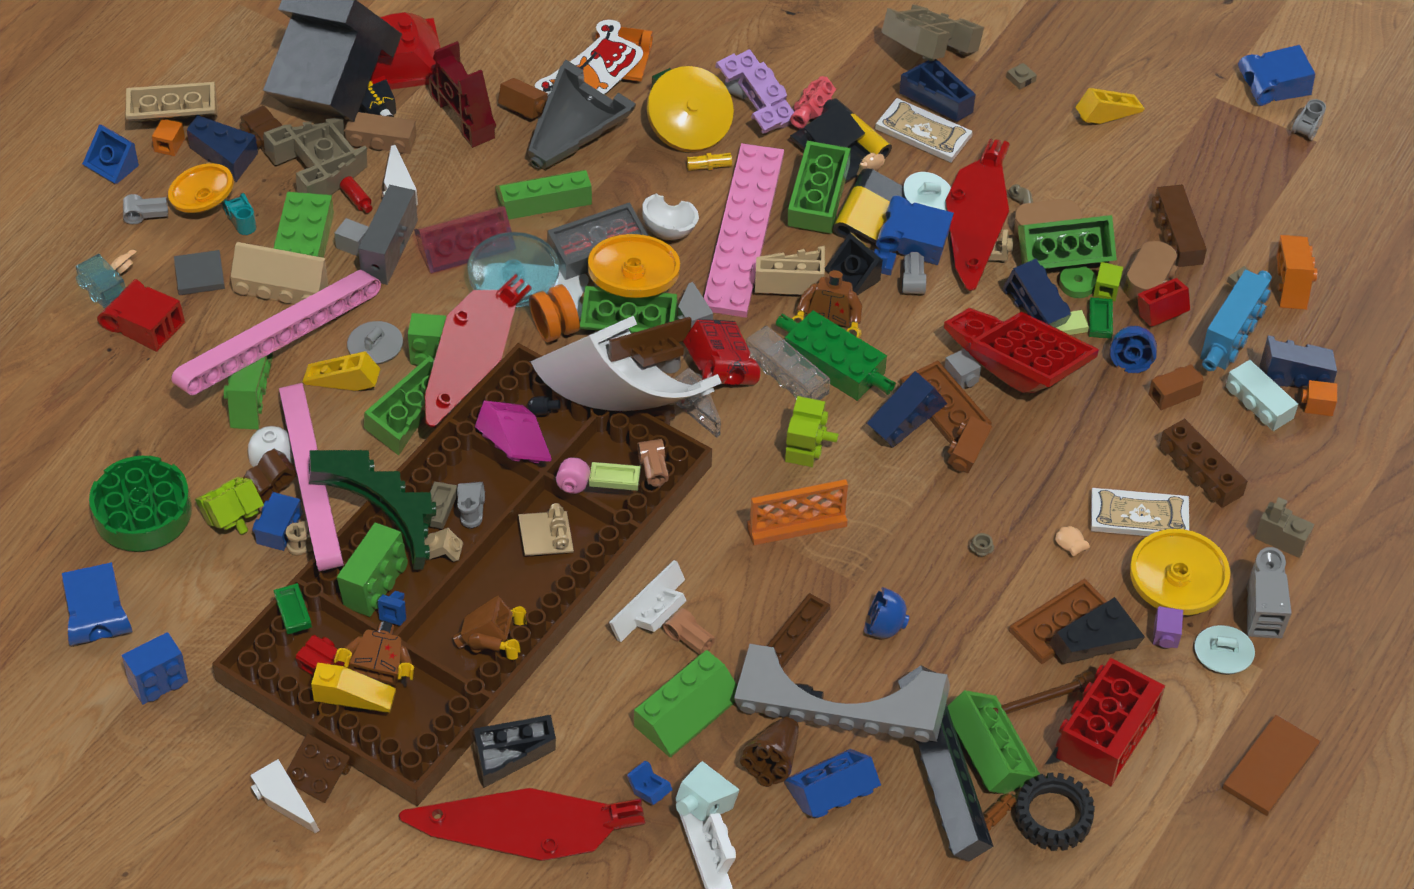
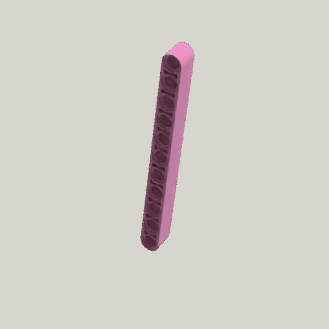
M358 270L179 366L172 374V383L188 394L195 395L373 298L379 292L381 282L367 272Z
M303 383L279 388L318 570L321 572L344 566L326 485L309 484V451L318 450Z

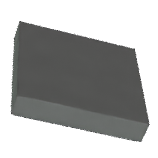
M220 250L174 256L179 295L225 289Z

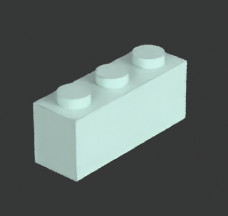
M1251 360L1246 361L1229 372L1225 387L1272 431L1294 419L1298 403Z

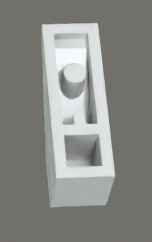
M393 145L390 149L384 179L385 191L382 192V197H384L389 184L415 190L416 205H418L416 187L396 145Z
M279 759L251 775L255 782L251 788L258 800L264 798L269 807L314 833L320 831Z

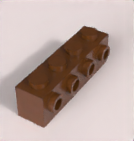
M1185 418L1163 430L1160 441L1162 450L1177 462L1179 468L1184 470L1193 479L1194 483L1208 494L1212 501L1223 508L1244 496L1248 481Z

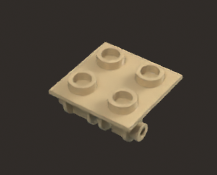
M552 504L547 513L518 514L525 556L574 552L567 511H564L560 504Z

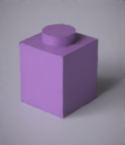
M1158 606L1154 621L1153 645L1164 648H1178L1182 635L1183 610Z

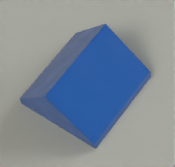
M99 124L82 164L111 182L118 184L139 166L135 144L104 125Z

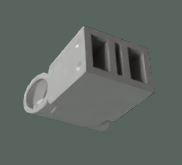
M1266 547L1260 550L1247 583L1248 637L1282 638L1292 614L1287 574H1285V556L1274 547Z

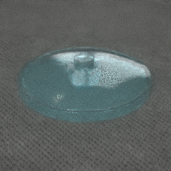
M508 232L494 235L481 242L469 257L468 279L473 290H499L515 274L518 275V278L513 285L521 278L525 281L518 294L528 284L532 287L531 291L516 307L528 306L530 295L541 291L548 294L549 288L556 286L558 282L559 260L555 251L544 240L531 234Z

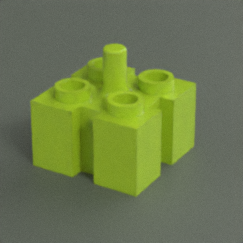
M797 396L793 416L787 431L785 462L813 467L815 458L820 459L822 445L820 444L822 440L837 443L839 434L828 432L827 427H825L829 413L825 411V401Z
M236 477L222 484L221 487L195 499L207 525L224 528V530L236 526L239 534H244L248 531L242 516L244 515L245 518H249L259 512L258 508L264 506L252 479H243L242 477Z

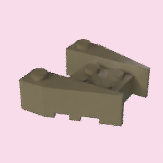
M912 4L911 10L900 12L887 8L881 33L912 51L923 55V59L935 61V59L945 56L947 45L957 49V52L963 55L977 52L984 27L961 18L959 20H952L948 14L941 13L940 15L928 10V8Z
M342 117L326 119V123L313 125L311 122H303V126L292 127L291 124L283 125L264 132L265 153L275 165L299 156L308 167L296 173L298 193L332 195L340 188L342 179L348 176L354 178L367 168V147L363 146L354 150L344 138Z

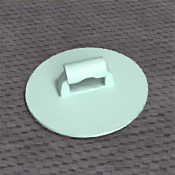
M917 172L906 179L903 191L905 198L911 204L915 202L947 211L946 198L951 187L944 179L929 172Z
M1218 625L1206 628L1197 636L1194 645L1196 656L1203 665L1215 672L1233 674L1245 670L1251 665L1255 657V648L1250 638L1242 631L1230 626Z

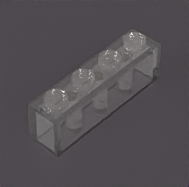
M767 325L746 339L750 358H753L767 375L772 376L782 388H786L792 393L795 399H797V396L821 400L829 394L830 378Z

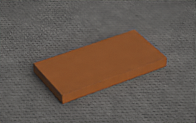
M938 360L916 371L935 387L948 403L929 420L950 444L953 440L958 442L960 436L956 433L962 422L967 423L971 416L992 425L988 417ZM912 373L900 378L899 384L902 385Z
M1084 578L1010 625L1009 632L1042 665L1057 655L1049 645L1056 632L1106 603L1107 600Z
M1275 715L1225 781L1222 789L1268 816L1316 751L1320 741L1278 715Z

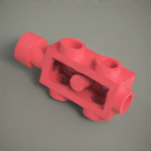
M820 76L818 80L812 81L803 90L800 100L795 102V111L790 118L791 123L795 127L804 128L810 119L813 118L815 120L822 115L825 102L832 99V95L836 91V88L827 76Z

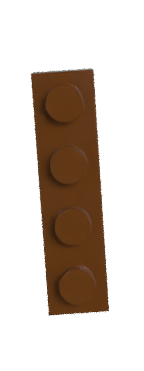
M1183 184L1157 187L1156 194L1152 198V206L1154 210H1157L1158 223L1164 229L1165 242H1168L1176 251V265L1178 267L1203 265L1207 248Z

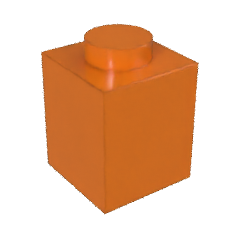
M163 118L152 135L154 152L171 156L177 154L185 140L183 123Z
M1309 380L1307 389H1303L1301 393V403H1305L1304 413L1333 416L1337 404V384Z

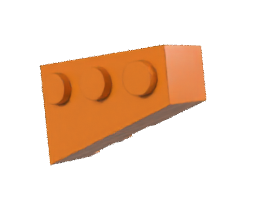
M1280 235L1277 251L1278 275L1282 277L1283 284H1279V291L1282 292L1279 302L1280 308L1307 310L1312 281L1316 282L1317 268H1314L1315 257H1312L1313 248L1309 246L1308 237Z

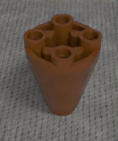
M783 717L753 739L743 750V755L740 758L741 765L757 778L761 785L769 787L772 784L784 782L791 774L799 734L798 723L792 718Z

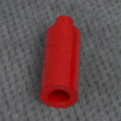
M348 176L342 179L340 188L358 210H364L366 213L371 212L373 209L371 206L372 200L354 178Z

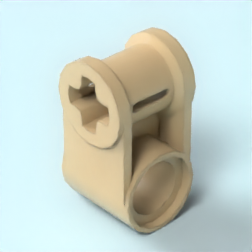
M307 521L292 523L286 528V537L289 539L287 549L291 554L301 555L314 551Z

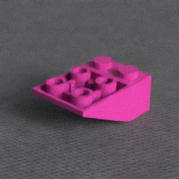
M492 401L483 402L475 425L483 433V437L495 443L494 446L503 450L511 460L520 461L521 459H527L534 463L551 461L552 458L537 419L532 412L523 405Z

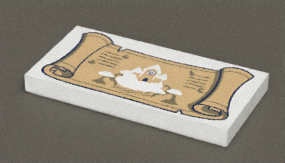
M898 98L895 99L875 126V129L951 163L972 137L973 132Z
M1092 488L1091 531L1149 536L1166 529L1189 530V496Z

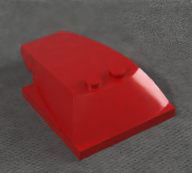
M407 12L380 17L402 33L393 58L379 55L370 81L385 76L391 90L429 85V76L433 75L431 66L436 63L433 60L434 51L440 48L434 18L425 19L419 15Z
M968 308L944 322V329L973 358L995 376L1022 393H1036L1041 389L1054 385L1097 358L1099 352L1098 348L1022 311L1006 321H1001L992 315Z

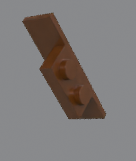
M682 318L610 339L609 360L613 362L632 356L643 367L683 356L684 347L678 342L683 341L691 330L692 318Z

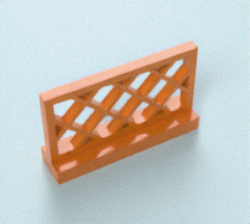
M844 479L751 498L750 520L747 521V528L753 545L847 527L848 520L845 515L848 491L847 480ZM834 490H839L834 495L830 494ZM814 494H816V495H815L813 498H811L810 500H809V499H806L809 495H814ZM823 498L827 499L821 505L818 504V502L821 501ZM792 499V500H791L789 503H787V504H784V503H783V502L786 501V500ZM799 503L804 504V505H802L799 509H795V508H794V507H796ZM769 504L764 509L758 508L760 505ZM775 508H779V509H780V510L777 511L775 514L770 513V512H772Z

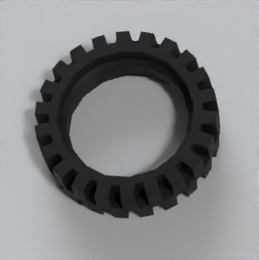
M1053 772L1047 773L1046 778L1043 774L1037 775L1036 780L1031 778L1028 784L1022 787L1016 803L1015 819L1018 822L1017 827L1019 831L1023 830V836L1026 839L1031 837L1030 843L1033 845L1040 842V848L1045 850L1047 845L1051 846V851H1057L1058 846L1061 847L1062 851L1067 850L1069 845L1071 848L1076 847L1078 842L1082 843L1085 837L1088 836L1094 819V800L1092 796L1089 797V790L1087 788L1083 789V784L1080 781L1075 784L1074 777L1069 776L1067 780L1063 779L1064 774L1058 773L1057 778L1054 777ZM1042 794H1061L1071 799L1078 806L1080 819L1070 829L1061 831L1047 829L1032 818L1029 811L1030 803L1034 798Z

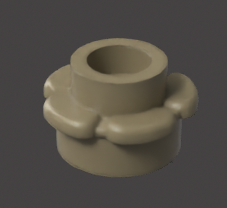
M979 533L972 539L970 549L979 556H986L994 550L993 540L988 534Z

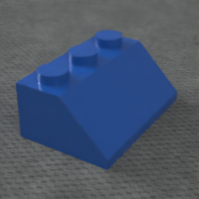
M853 749L837 754L788 777L784 781L802 812L814 818L825 816L829 813L828 810L836 806L843 807L850 804L851 799L857 796H867L874 792V788L881 786L872 757Z

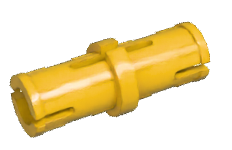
M706 153L703 156L687 157L688 171L708 169L710 171L718 167H732L731 153L713 155Z

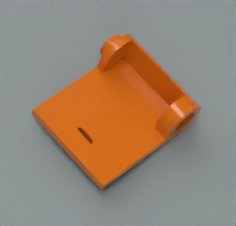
M620 27L618 36L636 44L643 50V56L640 61L622 79L642 82L652 48L653 31ZM598 31L596 32V40L600 37Z

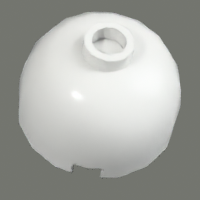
M267 426L257 430L250 438L248 455L250 464L253 467L257 466L262 456L272 449L283 452L290 463L294 464L289 433L286 430L276 426Z

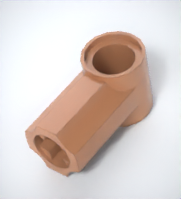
M662 439L638 442V457L640 464L644 466L648 484L654 487L662 486L668 481Z
M684 608L680 609L663 624L665 633L672 640L683 641L699 655L706 650L709 651L715 642V637L698 625L694 616Z

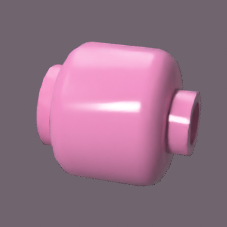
M579 458L565 459L561 463L556 476L557 485L560 489L570 494L582 492L588 483L591 473L590 468L586 462Z

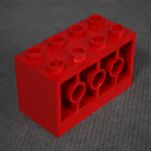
M1110 657L1105 666L1102 664L1099 666L1095 674L1096 680L1094 683L1089 682L1083 692V700L1081 702L1077 700L1071 710V718L1069 720L1065 719L1059 729L1061 735L1056 742V747H1058L1056 758L1111 787L1157 716L1165 685Z

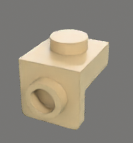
M1003 230V238L997 239L989 260L1008 261V251L1013 250V238H1009L1008 230Z
M449 528L430 533L428 538H425V545H429L430 548L429 559L446 554L454 562L459 560L463 542Z

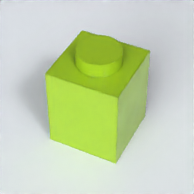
M1101 262L1093 297L1116 301L1123 271L1122 266Z

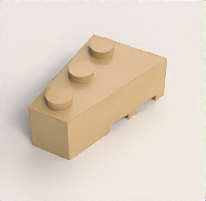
M820 246L817 251L805 252L804 249L797 250V254L787 256L784 253L756 257L755 293L802 295L812 284H818L820 278L825 275V246Z

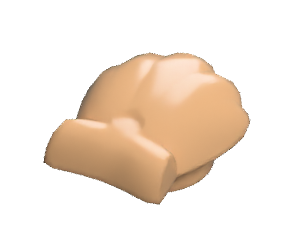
M871 153L864 157L859 165L857 175L859 176L860 172L866 168L878 171L885 162L883 154L876 155Z
M130 250L128 253L116 258L110 267L111 274L117 271L121 275L133 264L130 258L137 251Z
M1063 526L1056 533V542L1064 550L1070 551L1072 556L1090 548L1089 543L1084 541V537L1078 528Z

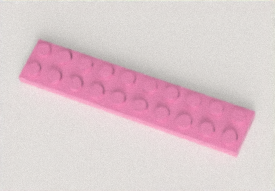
M741 143L704 294V300L713 313L747 318L755 284L756 257H760L783 162L784 149Z

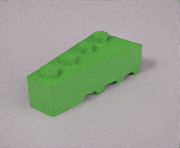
M273 352L228 376L229 385L224 387V399L228 400L230 428L259 430L260 420L258 414H262L263 395H266L267 378H269Z
M431 356L427 357L364 412V428L397 455H400L425 417V392L434 359Z

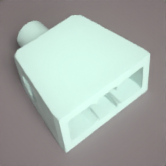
M702 761L682 781L676 796V809L683 816L691 813L700 821H706L710 814H723L733 809L739 789Z

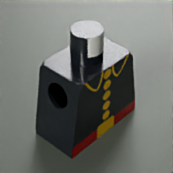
M385 76L369 81L358 112L394 117L393 115L396 114L395 97Z

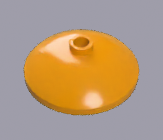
M215 163L197 165L176 177L169 187L168 198L172 206L182 212L200 213L208 211L221 204L228 197L233 188L234 179L230 170L223 165Z

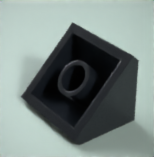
M849 233L825 267V270L828 273L833 270L840 271L843 274L842 281L850 282L853 286V291L859 295L881 281L883 259L853 233Z

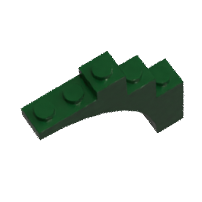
M310 450L308 458L309 484L328 485L348 490L379 507L396 524L404 536L411 553L413 570L424 569L425 560H429L430 548L429 545H425L424 538H428V526L431 524L432 517H436V502H432L431 492H405V481H401L400 471H374V460H370L369 450Z

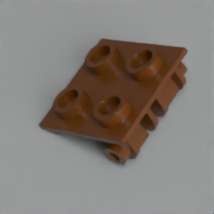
M307 733L286 773L296 788L326 803L341 774L347 775L351 766L348 764V761L351 757Z

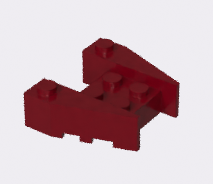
M458 41L435 50L433 60L436 63L431 66L433 75L429 76L430 96L440 108L450 105L461 119L462 136L472 148L494 139L496 123L493 119L483 71L478 70L469 75L467 74L460 61Z

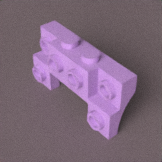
M750 49L737 56L732 54L716 62L715 67L722 71L726 77V83L740 78L738 84L758 110L752 114L751 118L758 122L762 128V134L776 128H785L792 124L790 118L794 111L786 101L787 94L785 88L778 83L773 71L764 62H758Z

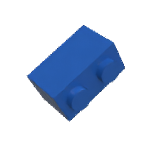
M275 492L272 493L269 501L266 500L264 502L261 517L256 519L253 525V533H255L257 544L281 551L285 550L289 540L286 537V528L292 523H298L302 516L300 499Z

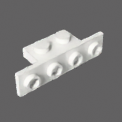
M673 560L609 622L617 641L622 642L636 627L655 632L686 602L684 594L675 591L685 581L677 561Z
M691 813L686 816L680 814L705 889H733L727 872L736 859V851L731 846L726 824L723 823L720 813L710 814L706 821H700Z

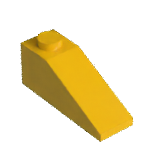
M1088 88L1075 107L1083 121L1099 124L1141 113L1145 109L1133 94Z
M364 351L308 364L302 382L305 385L358 391L375 387L381 369L369 354Z
M317 663L311 683L313 698L316 702L389 713L396 693V688L344 666Z

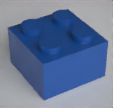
M168 632L121 655L128 683L142 705L149 701H155L161 695L178 689L188 682L182 652Z

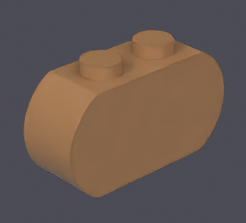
M1066 198L1022 204L1016 210L1013 232L1019 240L1018 226L1081 219L1082 211L1078 204Z
M1149 241L1144 243L1126 276L1124 291L1128 298L1138 303V293L1165 283L1170 278L1174 279L1178 270V266L1175 265L1177 259L1176 251L1164 242Z

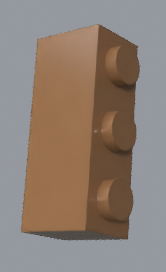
M358 112L354 122L348 120L345 136L351 146H366L371 149L390 151L391 146L396 145L399 153L411 154L417 136L415 120Z

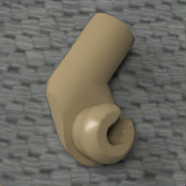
M1018 184L1010 187L1009 192L1014 200L1022 204L1033 203L1032 194L1029 190L1020 187Z

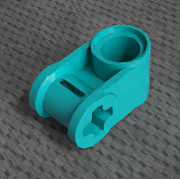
M241 193L237 198L229 201L225 199L222 202L226 216L231 220L239 234L249 235L256 230L254 210L244 193Z

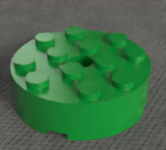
M143 455L119 460L104 469V474L92 484L89 504L95 527L106 542L117 548L139 552L165 546L184 531L191 518L192 503L184 474L176 465L163 462L159 457Z

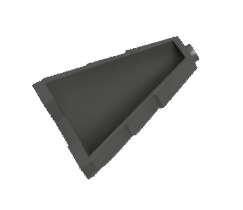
M565 60L559 68L552 91L548 95L542 117L538 119L528 150L531 164L537 169H546L578 151L580 146L597 138L604 131L627 118L634 111L636 103L620 93H617L613 100L584 82L582 69Z

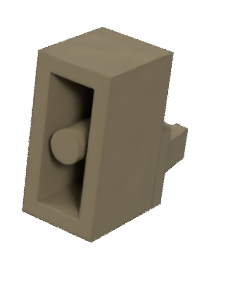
M1278 497L1276 503L1270 502L1263 513L1255 539L1300 558L1309 543L1315 524L1293 515V511L1286 508L1287 500Z

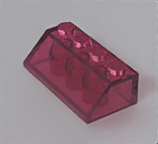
M505 206L493 207L414 229L420 253L430 273L516 250Z

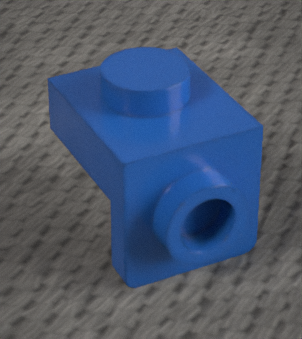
M647 761L642 762L627 775L634 794L652 805L662 800L664 796L673 790L669 781L654 774L650 763Z

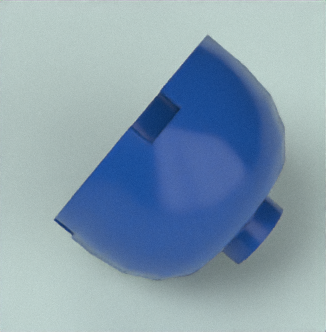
M1128 326L1116 333L1110 347V357L1117 367L1119 365L1121 368H1126L1124 371L1128 373L1146 371L1157 356V342L1153 334L1140 326Z
M882 587V592L878 591L872 601L867 614L870 616L871 623L865 622L864 632L876 638L886 639L896 635L900 628H906L909 615H906L907 606L904 599L898 593Z

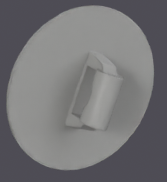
M382 321L367 322L358 326L349 335L347 341L350 354L366 351L376 364L394 358L400 352L403 345V337L399 329L390 323Z

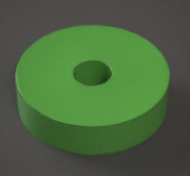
M1072 265L1061 272L1059 286L1066 295L1073 298H1085L1094 292L1096 276L1089 268L1081 265Z

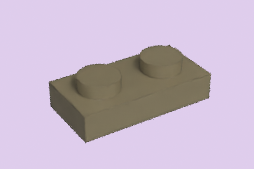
M434 481L430 492L432 502H436V517H432L430 527L444 528L458 494L457 485Z

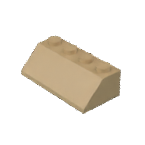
M215 82L126 88V120L129 122L155 121L162 118L167 120L195 118L197 115L202 117L218 116Z
M237 242L235 245L231 271V283L234 293L296 304L329 286L325 258Z

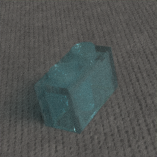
M100 254L76 266L78 275L76 276V281L82 289L86 288L91 299L94 302L97 301L103 308L107 307L126 288L122 277Z

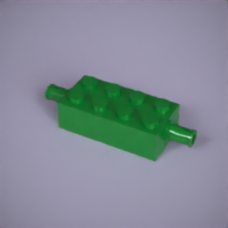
M812 310L799 323L784 313L778 317L775 325L788 332L784 339L783 355L856 401L872 386L877 387L887 395L895 388L896 382L884 376L887 355Z

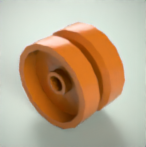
M560 284L549 288L548 294L541 291L530 295L529 306L531 315L544 341L550 342L560 338L561 332L564 335H569L579 331L578 312L569 291L564 285Z

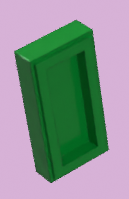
M1090 297L1089 337L1112 339L1113 299Z
M298 583L273 590L287 634L312 628Z

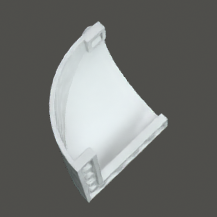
M634 316L531 361L536 373L555 392L578 404L603 410L631 411L655 408L680 401L698 393L703 397L714 392L713 387L721 383L717 374L693 385L685 384L669 377L655 365L643 367L632 356L611 362L609 360V340L631 334L628 328L637 325Z

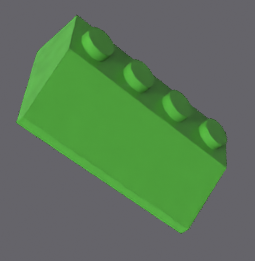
M586 170L495 186L505 220L592 204V186Z
M585 286L580 329L600 331L634 316L637 325L628 328L630 333L675 321L678 308L677 294L660 293L649 297L632 298L612 294L600 287Z
M706 650L634 710V727L671 758L736 702L734 696L737 684L725 664Z
M964 690L947 706L954 728L960 737V743L969 753L972 765L978 770L983 779L982 783L989 792L1006 794L1028 784L1031 778L1036 780L1037 775H1040L1007 714L1001 708L997 696ZM993 708H998V714Z

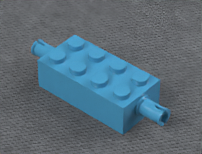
M1245 269L1207 329L1200 357L1203 360L1202 365L1206 370L1215 371L1217 366L1226 370L1230 362L1234 363L1236 361L1239 347L1244 348L1249 337L1247 334L1254 332L1258 323L1257 318L1263 317L1267 309L1264 303L1267 302L1271 294V290H1268L1272 276L1267 271H1260L1257 275Z

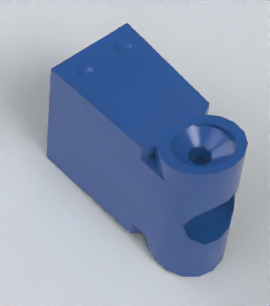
M1300 45L1263 53L1262 56L1246 55L1238 62V68L1247 84L1251 87V93L1259 106L1266 105L1272 100L1279 101L1312 95L1315 72Z
M893 196L886 211L887 221L880 229L876 246L881 249L882 244L891 246L890 252L898 250L903 255H908L910 252H919L921 256H924L925 262L938 265L954 213L915 202L911 204L901 196Z
M112 562L62 573L70 614L68 622V641L70 646L133 632L128 617L121 606Z

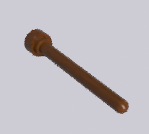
M1088 671L1080 674V677L1076 678L1074 682L1001 705V708L1006 714L1076 691L1084 692L1088 683H1094L1096 679L1094 674ZM993 708L998 714V708Z

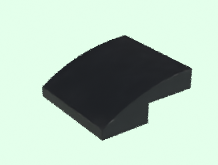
M840 102L804 127L814 142L846 148L865 136V132Z

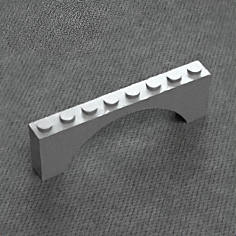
M749 644L734 699L738 708L748 714L759 712L773 718L783 716L792 718L797 722L808 720L822 726L832 724L846 730L857 728L871 734L881 732L895 738H903L905 736L912 737L920 742H928L929 740L937 742L950 690V683L947 674L921 671L908 685L879 700L858 704L835 703L817 698L793 683L781 668L774 647Z

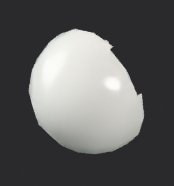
M656 193L646 198L642 204V217L646 228L653 235L663 240L684 238L693 231L699 220L698 211L690 202L681 201L678 205L671 206L664 201V196Z

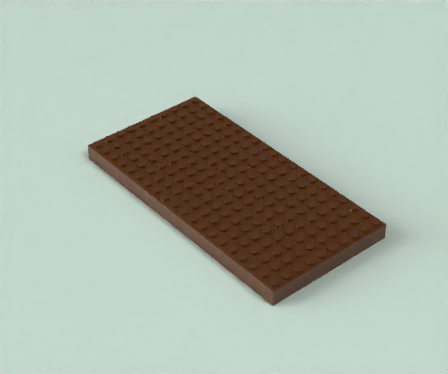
M517 343L396 470L400 471L401 481H405V492H430L434 481L457 486L458 483L483 482L485 503L483 504V520L481 524L473 528H467L461 523V512L457 505V494L443 529L449 528L463 542L458 561L454 562L444 554L425 560L424 569L413 570L411 553L402 535L408 564L405 571L399 574L395 580L394 587L390 591L388 590L386 596H390L394 591L404 593L403 601H405L406 620L401 626L393 624L394 630L392 635L401 637V645L408 650L412 665L414 666L413 680H410L408 676H402L401 679H398L397 686L387 684L396 688L390 713L314 701L311 685L314 676L299 668L295 658L296 654L306 645V642L312 635H316L321 639L323 637L330 639L337 649L345 648L356 637L363 636L366 630L377 631L379 623L386 622L379 619L378 609H375L369 617L346 607L343 604L337 580L338 574L374 523L400 531L396 524L379 507L368 500L337 532L344 566L319 572L314 556L286 585L298 583L312 628L287 634L276 599L274 598L212 663L217 682L300 734L306 736L308 733L350 756L351 758L348 761L350 765L416 806H419L474 742V728L489 725L712 466V448L643 410L613 411L597 409L578 404L558 394L541 379L531 364V361L542 357V355L520 343ZM536 396L550 397L551 400H560V409L551 410V413L547 415H535L552 458L550 462L540 461V463H534L527 459H521L520 461L511 460L503 450L494 446L495 443L483 437V433L475 427L484 401L518 404L527 408L528 401ZM662 439L668 481L662 486L654 487L648 484L644 466L640 464L637 443ZM568 458L583 460L589 466L590 472L592 462L640 466L638 491L591 487L588 480L586 488L582 492L570 494L559 488L556 476L561 463ZM552 504H560L563 510L567 511L574 552L525 556L518 514L547 513ZM428 526V535L443 529ZM498 595L510 610L518 606H522L526 610V624L516 625L512 617L508 638L503 641L515 639L519 642L520 652L515 660L508 659L505 650L502 649L495 651L487 648L478 653L473 652L468 645L460 649L453 639L454 635L461 632L464 619L468 614Z

